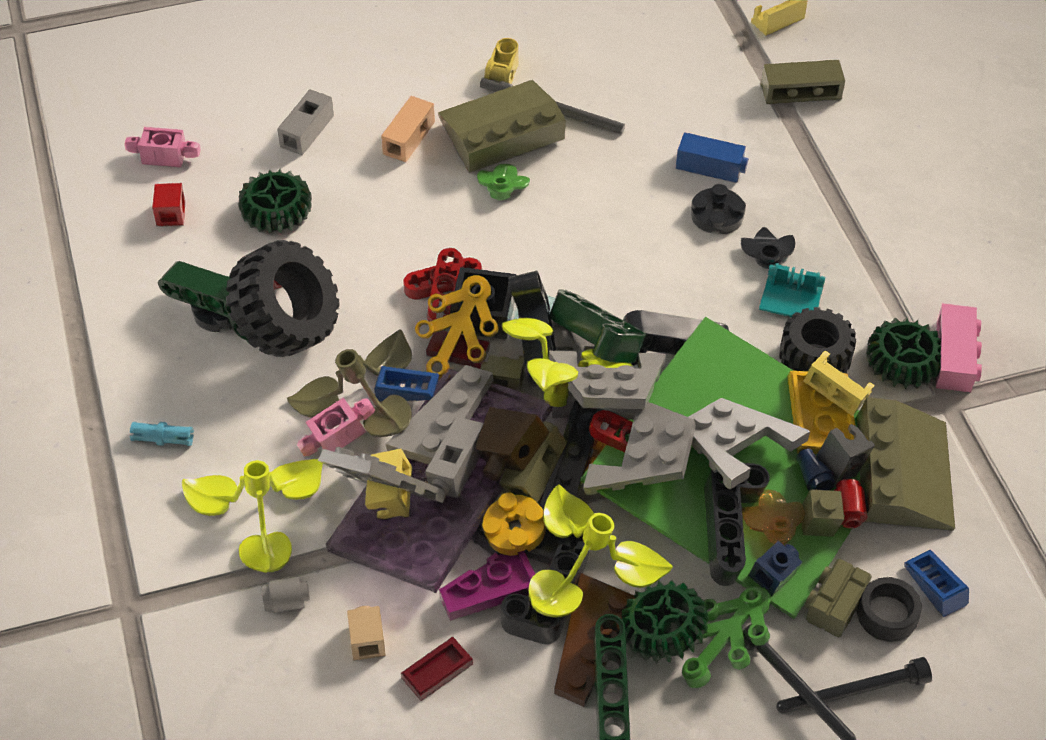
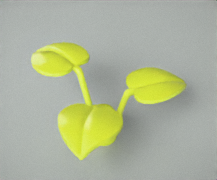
M519 318L502 323L503 330L514 338L521 340L538 339L541 342L543 359L528 361V372L544 392V403L554 407L565 406L569 392L568 382L578 377V371L569 364L549 360L545 336L552 335V328L545 322L532 318ZM593 349L583 351L581 354L583 360L578 364V367H586L593 364L601 365L605 368H618L622 365L633 367L631 363H614L600 359L593 355Z
M319 459L301 460L281 465L272 472H269V466L265 462L255 460L245 465L244 476H240L238 487L227 476L211 475L197 479H182V489L186 501L196 512L207 516H216L227 512L230 502L238 501L245 486L246 492L250 496L257 498L261 535H252L242 541L239 546L240 559L243 564L251 569L264 573L275 572L282 569L288 563L292 553V545L289 538L282 532L267 534L263 496L269 491L270 486L274 492L282 490L283 495L292 500L313 496L321 484L323 463L318 461Z
M558 484L550 493L545 503L544 524L552 534L560 538H566L572 534L579 538L583 535L585 545L566 579L558 571L541 570L532 577L528 593L532 607L545 616L563 617L573 613L580 606L583 592L578 586L570 582L575 577L588 551H598L605 548L607 544L609 545L611 558L617 561L614 566L615 574L620 580L632 587L643 588L651 586L670 573L673 566L661 555L637 542H621L615 550L614 543L616 537L611 535L614 529V522L611 517L603 513L594 514L593 510L584 501L573 496Z

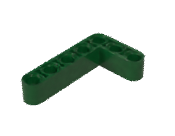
M605 614L597 620L594 632L597 740H630L625 625L617 615ZM612 629L617 633V636L611 639L606 638L601 634V631ZM611 660L616 662L619 668L612 671L607 670L603 667L602 663ZM613 692L621 700L617 703H609L603 696L606 693ZM616 725L620 727L622 734L615 737L610 736L606 733L605 727Z

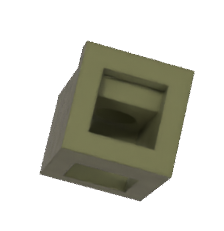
M489 355L488 362L483 361L481 370L489 371L493 374L494 381L487 392L519 397L525 376L524 356L519 355L517 360L505 356Z

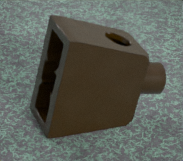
M494 407L489 408L476 443V451L487 463L482 471L484 476L493 481H499L505 469L525 470L550 433L538 415Z

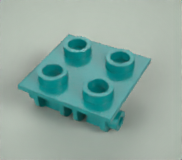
M776 263V265L770 264L759 310L792 317L796 312L801 313L802 309L814 310V307H819L825 276H821L820 272L806 271L804 275V269L802 268L799 274L795 273L796 267H793L790 272V267L779 265V263Z

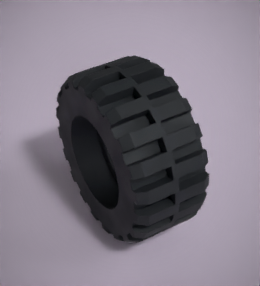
M277 240L273 243L270 242L242 257L230 272L229 277L231 279L227 281L226 291L229 292V295L226 296L227 306L231 308L230 318L239 327L236 329L239 334L248 338L247 343L254 348L260 347L259 351L267 355L272 354L275 357L292 356L324 341L325 337L331 334L334 324L337 322L339 313L336 310L340 306L339 298H336V293L338 292L336 283L333 284L331 279L333 275L330 269L324 267V261L320 256L315 257L313 255L314 251L306 246L301 247L300 243L294 241ZM274 280L287 292L292 303L293 317L289 316L279 305L274 293Z

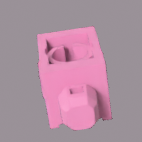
M144 127L141 138L127 137L124 144L126 151L140 153L142 164L181 167L184 156L185 158L198 157L201 150L199 143L193 141L185 142L183 130Z
M343 397L308 420L306 424L312 434L309 436L305 435L297 443L304 457L314 454L318 451L319 447L335 452L336 447L343 448L366 433L360 420H366L375 411L368 398L354 403L355 406L351 408Z

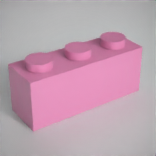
M942 303L936 326L938 338H941L940 372L936 378V388L971 393L974 382L980 381L982 365L977 364L982 347L981 342L977 341L981 331V320L977 319V307Z

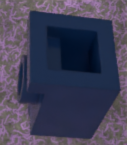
M777 541L761 558L759 557L755 561L748 576L773 596L796 574L802 561L799 559L798 551L792 545H783Z

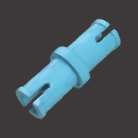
M132 422L130 433L134 434L130 435V440L156 442L158 446H164V443L191 446L194 434L190 433H193L194 429L192 426L167 425L166 422H159L158 424Z

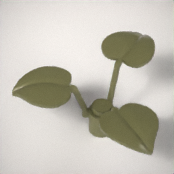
M399 329L383 340L368 354L365 361L355 350H343L335 359L339 369L335 373L338 377V382L329 376L319 377L306 384L294 395L287 397V401L298 413L313 418L339 401L337 395L343 393L344 378L345 381L351 384L361 383L376 406L374 407V413L363 421L364 428L370 435L387 437L405 430L412 418V410L409 403L398 395H390L380 403L364 379L366 370L378 376L381 366L401 369L408 367L412 360V351L403 331Z

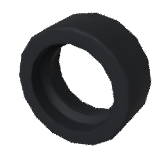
M883 577L869 582L860 598L857 615L859 623L864 630L876 639L887 642L901 641L909 637L916 629L921 616L922 603L920 595L913 586L901 579ZM884 596L895 598L907 608L909 612L908 617L901 622L885 621L872 611L870 607L871 601L877 597Z

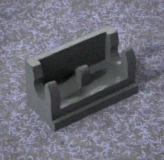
M852 424L849 425L848 430L854 436L853 440L845 438L844 433L835 428L829 432L817 454V457L834 473V487L842 480L856 477L875 446L872 441L866 439L858 427Z

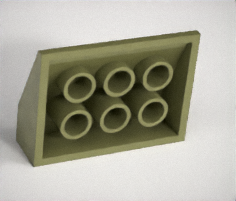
M533 80L438 112L439 119L469 173L565 139L566 119L555 100Z
M866 397L857 414V427L866 439L872 441L875 446L860 470V483L865 491L868 516L865 522L954 531L955 517L946 422L897 400Z

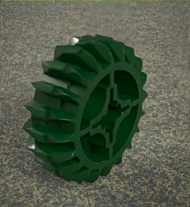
M281 168L278 172H272L269 169L266 174L259 172L257 178L250 177L249 183H243V188L239 191L238 207L244 222H248L250 228L256 227L259 232L266 229L269 234L273 230H278L281 234L283 229L287 228L292 231L293 225L301 226L302 220L308 218V212H311L312 195L306 181H302L300 175L294 176L291 170L283 173Z
M896 317L891 323L884 321L881 327L876 326L873 334L868 339L866 349L868 366L873 368L874 375H882L883 382L887 380L892 381L893 387L897 384H903L906 390L910 384L916 389L921 386V383L928 386L932 379L936 380L940 372L941 338H938V331H930L929 324L922 326L919 324V320L909 322L907 317L902 322Z
M672 579L667 585H663L658 580L657 586L652 588L647 586L644 592L635 590V599H627V608L622 609L621 614L625 625L626 644L630 646L631 651L635 655L640 654L644 661L652 657L656 664L661 658H665L666 661L671 663L672 657L677 655L683 660L685 651L694 653V644H703V634L708 633L707 622L709 616L705 609L706 606L704 600L701 599V596H698L694 588L688 589L684 582L676 586Z

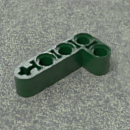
M176 261L158 280V286L165 295L228 317L234 332L242 339L248 340L246 336L239 334L236 330L239 327L235 321L232 322L229 315L231 308L227 306L226 296L229 295L226 287L227 281L231 279L230 277L182 261Z
M559 289L549 314L551 320L594 344L592 353L596 357L614 363L636 362L646 334L580 295L568 290Z

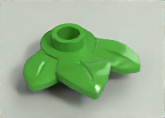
M507 163L497 165L494 171L480 170L477 174L479 184L486 186L490 196L497 200L508 199L513 190L524 189L530 183L529 177L518 176L517 168Z

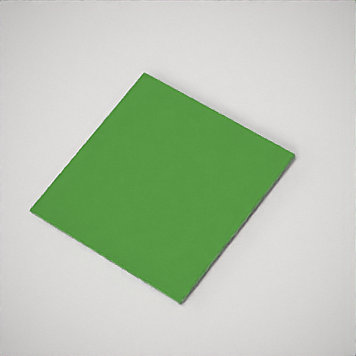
M705 316L661 373L658 382H655L649 402L689 417L716 400L723 398L793 424L787 377L789 372L793 370ZM857 410V412L854 414V419H855V425H856V427H857V414H858V412H859L858 410ZM619 428L615 436L618 437L622 429ZM626 434L624 436L627 442L629 440L630 434ZM764 436L733 455L734 458L742 463H753L763 466L770 476L769 483L757 502L741 503L746 562L736 582L746 589L759 586L748 576L755 561L759 557L761 558L777 541L783 545H792L798 551L802 564L793 577L773 596L770 595V604L792 619H795L810 592L814 590L819 582L823 570L826 566L830 565L853 528H846L840 525L834 537L803 535L800 507L809 490H807L800 466L796 460L797 448L790 452L767 436ZM606 445L592 464L621 467L625 453ZM692 445L684 479L643 485V482L625 485L624 489L615 491L612 490V487L597 490L598 493L709 564L704 486L711 468L709 467L707 457L703 453L698 454ZM587 471L581 477L580 481L583 483L585 482ZM860 471L856 477L852 478L853 480L860 482ZM719 507L723 511H727L725 508ZM721 535L724 539L730 540L729 537Z

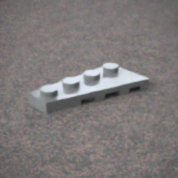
M465 365L411 418L409 426L405 430L395 434L385 444L387 451L401 448L406 458L430 464L456 416L471 419L494 381L492 372Z

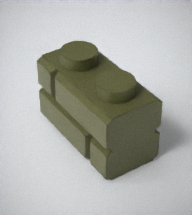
M837 559L832 568L826 566L818 582L822 586L818 592L812 590L806 600L804 607L809 609L806 617L807 622L820 629L824 628L826 632L838 638L841 637L859 606V601L865 588L871 581V574L858 567L854 568L852 564L842 559Z

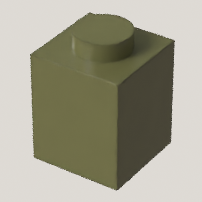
M809 491L800 507L803 535L834 537L844 521L841 491Z

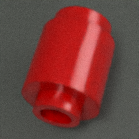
M842 480L836 484V489L834 490L841 491L844 521L841 525L846 528H857L868 518L865 491L857 480Z

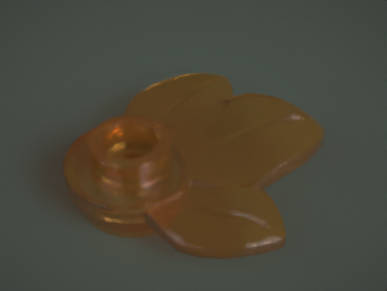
M766 489L760 496L759 506L742 508V517L745 523L754 531L764 532L767 539L773 544L777 541L782 544L788 543L794 537L796 526L803 522L805 515L804 508L800 502L787 503L779 492Z

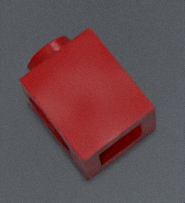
M182 183L155 184L152 209L156 226L184 225L186 200Z

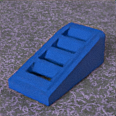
M381 366L374 388L375 396L381 402L390 395L401 396L406 401L431 400L435 393L439 374ZM423 383H429L427 390L421 389ZM416 384V387L411 388V385Z
M931 549L904 562V567L943 617L968 605L969 587ZM929 565H932L931 568H929V569H927V570H925V571H923V572L921 571V569H923V568H925V567H927V566H929ZM936 575H939L938 577H936V578L930 580V578H932V577H934V576H936Z

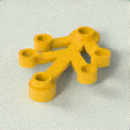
M470 276L463 282L462 289L443 296L433 294L428 299V306L435 313H441L445 310L446 306L464 301L458 312L430 322L421 320L415 325V332L422 339H428L433 333L451 327L438 355L432 357L426 364V372L436 373L432 370L435 363L442 364V370L437 372L439 374L438 381H443L450 375L451 367L448 360L462 332L468 346V358L474 363H480L485 358V350L479 344L470 318L475 306L481 318L480 330L483 335L492 337L498 332V325L492 319L486 302L490 296L491 287L489 282L482 276ZM474 285L481 286V290L477 294L471 293V288ZM435 299L442 300V305L439 308L432 307ZM493 323L494 329L491 332L484 331L485 324ZM428 325V333L421 334L419 331L420 327ZM474 349L481 350V356L479 358L471 357V353Z

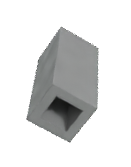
M309 89L277 128L280 147L303 156L334 117L332 97Z
M456 416L425 471L428 484L445 490L447 496L459 497L481 457L476 451V443L483 423Z

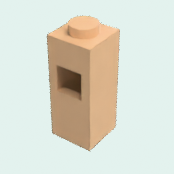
M414 96L409 97L381 135L383 155L403 162L408 161L435 123L434 103Z

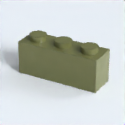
M840 60L775 63L763 65L761 86L766 104L841 100L846 80Z

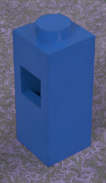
M684 132L677 150L675 169L737 183L740 173H746L749 158L745 157L746 146Z

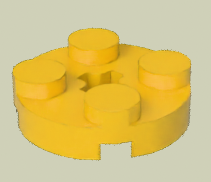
M510 492L502 494L487 509L483 518L482 526L488 543L495 551L509 556L518 555L517 552L526 549L528 552L535 549L542 542L546 534V526L543 521L544 511L530 497L514 495ZM513 520H519L522 526L520 528L514 527L510 530L508 523Z

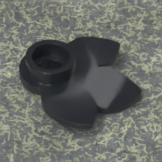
M762 227L756 233L754 239L741 238V248L745 254L755 258L759 266L769 269L770 264L776 265V263H779L781 265L783 258L794 252L795 238L793 235H786L777 239L766 227Z

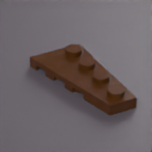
M581 573L578 587L582 590L583 597L580 606L571 613L554 694L584 707L595 687L594 632L596 622L605 614H614L622 619V609L627 608V599H635V597L628 592ZM612 629L601 631V634L606 638L611 639L617 636V633ZM608 661L602 663L604 668Z

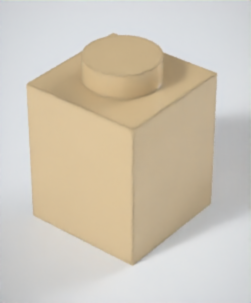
M360 606L353 610H347L353 661L386 656L380 607Z

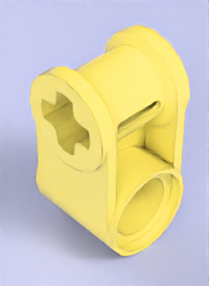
M502 38L496 43L491 58L487 62L484 78L512 84L519 65V45L516 40Z

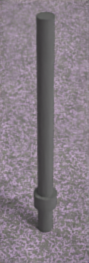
M482 78L480 81L481 88L493 92L513 86L504 81L499 83L486 78ZM555 101L563 115L621 134L625 130L624 123Z

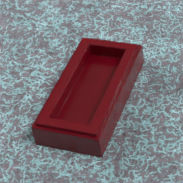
M441 330L433 333L426 348V356L436 357L448 331ZM461 335L448 362L481 369L482 362L474 363L468 358V346L464 335ZM478 339L479 344L486 353L483 360L485 361L490 349V342ZM474 349L471 353L472 358H479L481 356L480 349Z
M451 637L402 671L401 679L418 699L422 701L472 666L473 658L454 637Z

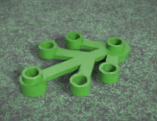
M759 586L747 588L741 593L739 598L717 603L714 599L704 600L706 610L713 608L707 612L709 616L708 621L717 619L719 615L733 612L735 614L729 619L707 624L708 633L703 634V638L715 636L698 658L686 660L682 668V675L689 687L701 688L709 682L711 673L708 666L729 641L731 642L732 649L728 653V658L732 667L744 669L750 664V656L745 648L742 625L749 617L751 618L752 625L748 629V635L752 643L764 645L769 641L770 633L765 625L764 614L769 609L771 598L765 588ZM763 632L761 635L755 636L757 633ZM743 656L741 659L735 660L737 657Z

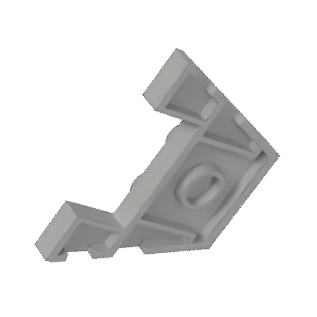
M549 351V360L569 364L578 371V377L568 382V389L582 408L645 410L653 393L654 384L659 380L660 371L664 369L666 358L665 354L639 353L638 368L629 365H622L618 368H605L597 364L588 367H578L576 351Z
M723 398L716 400L689 416V418L694 419L696 426L692 447L698 454L703 453L707 457L709 467L714 473L719 472L723 476V484L729 489L748 479L750 467L734 458L733 455L764 436H767L791 452L807 442L810 433L805 428Z
M648 402L645 410L604 409L625 419L633 420L622 466L589 464L583 486L585 494H597V490L611 487L613 491L624 489L625 485L643 482V485L684 479L696 428L694 419Z
M336 447L335 452L326 449L321 451L318 461L330 468H336V472L343 474L347 478L367 483V480L406 490L429 500L441 503L444 501L445 490L395 471L396 466L381 462L377 457L361 453L360 456L354 455L353 451L341 447Z

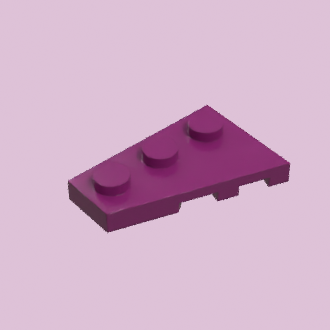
M520 551L517 552L518 555L513 556L497 555L495 553L486 559L487 563L477 570H468L440 588V599L449 620L452 621L501 605L504 598L511 594L529 596V583L535 572L525 552Z

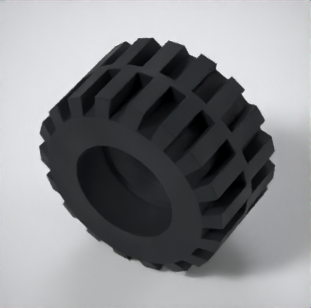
M814 307V310L802 309L801 313H794L792 319L788 318L785 323L779 359H782L781 363L793 371H809L811 365L824 351L830 353L827 363L840 372L847 373V370L850 369L856 346L855 329L851 328L852 324L849 320H843V315L832 313L833 310L826 309L824 311L820 307ZM809 344L821 345L825 348H816Z

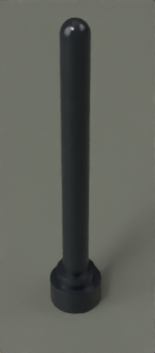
M752 624L748 625L743 630L746 649L749 651L753 650L755 653L759 652L841 740H856L855 734L768 642L764 645L752 643L748 635V629ZM759 632V633H757L755 636H759V635H761L763 632Z
M919 657L911 659L909 664L904 665V669L814 692L826 703L907 681L910 684L915 683L917 686L932 682V672L927 659ZM800 695L780 700L776 704V709L780 713L810 707Z

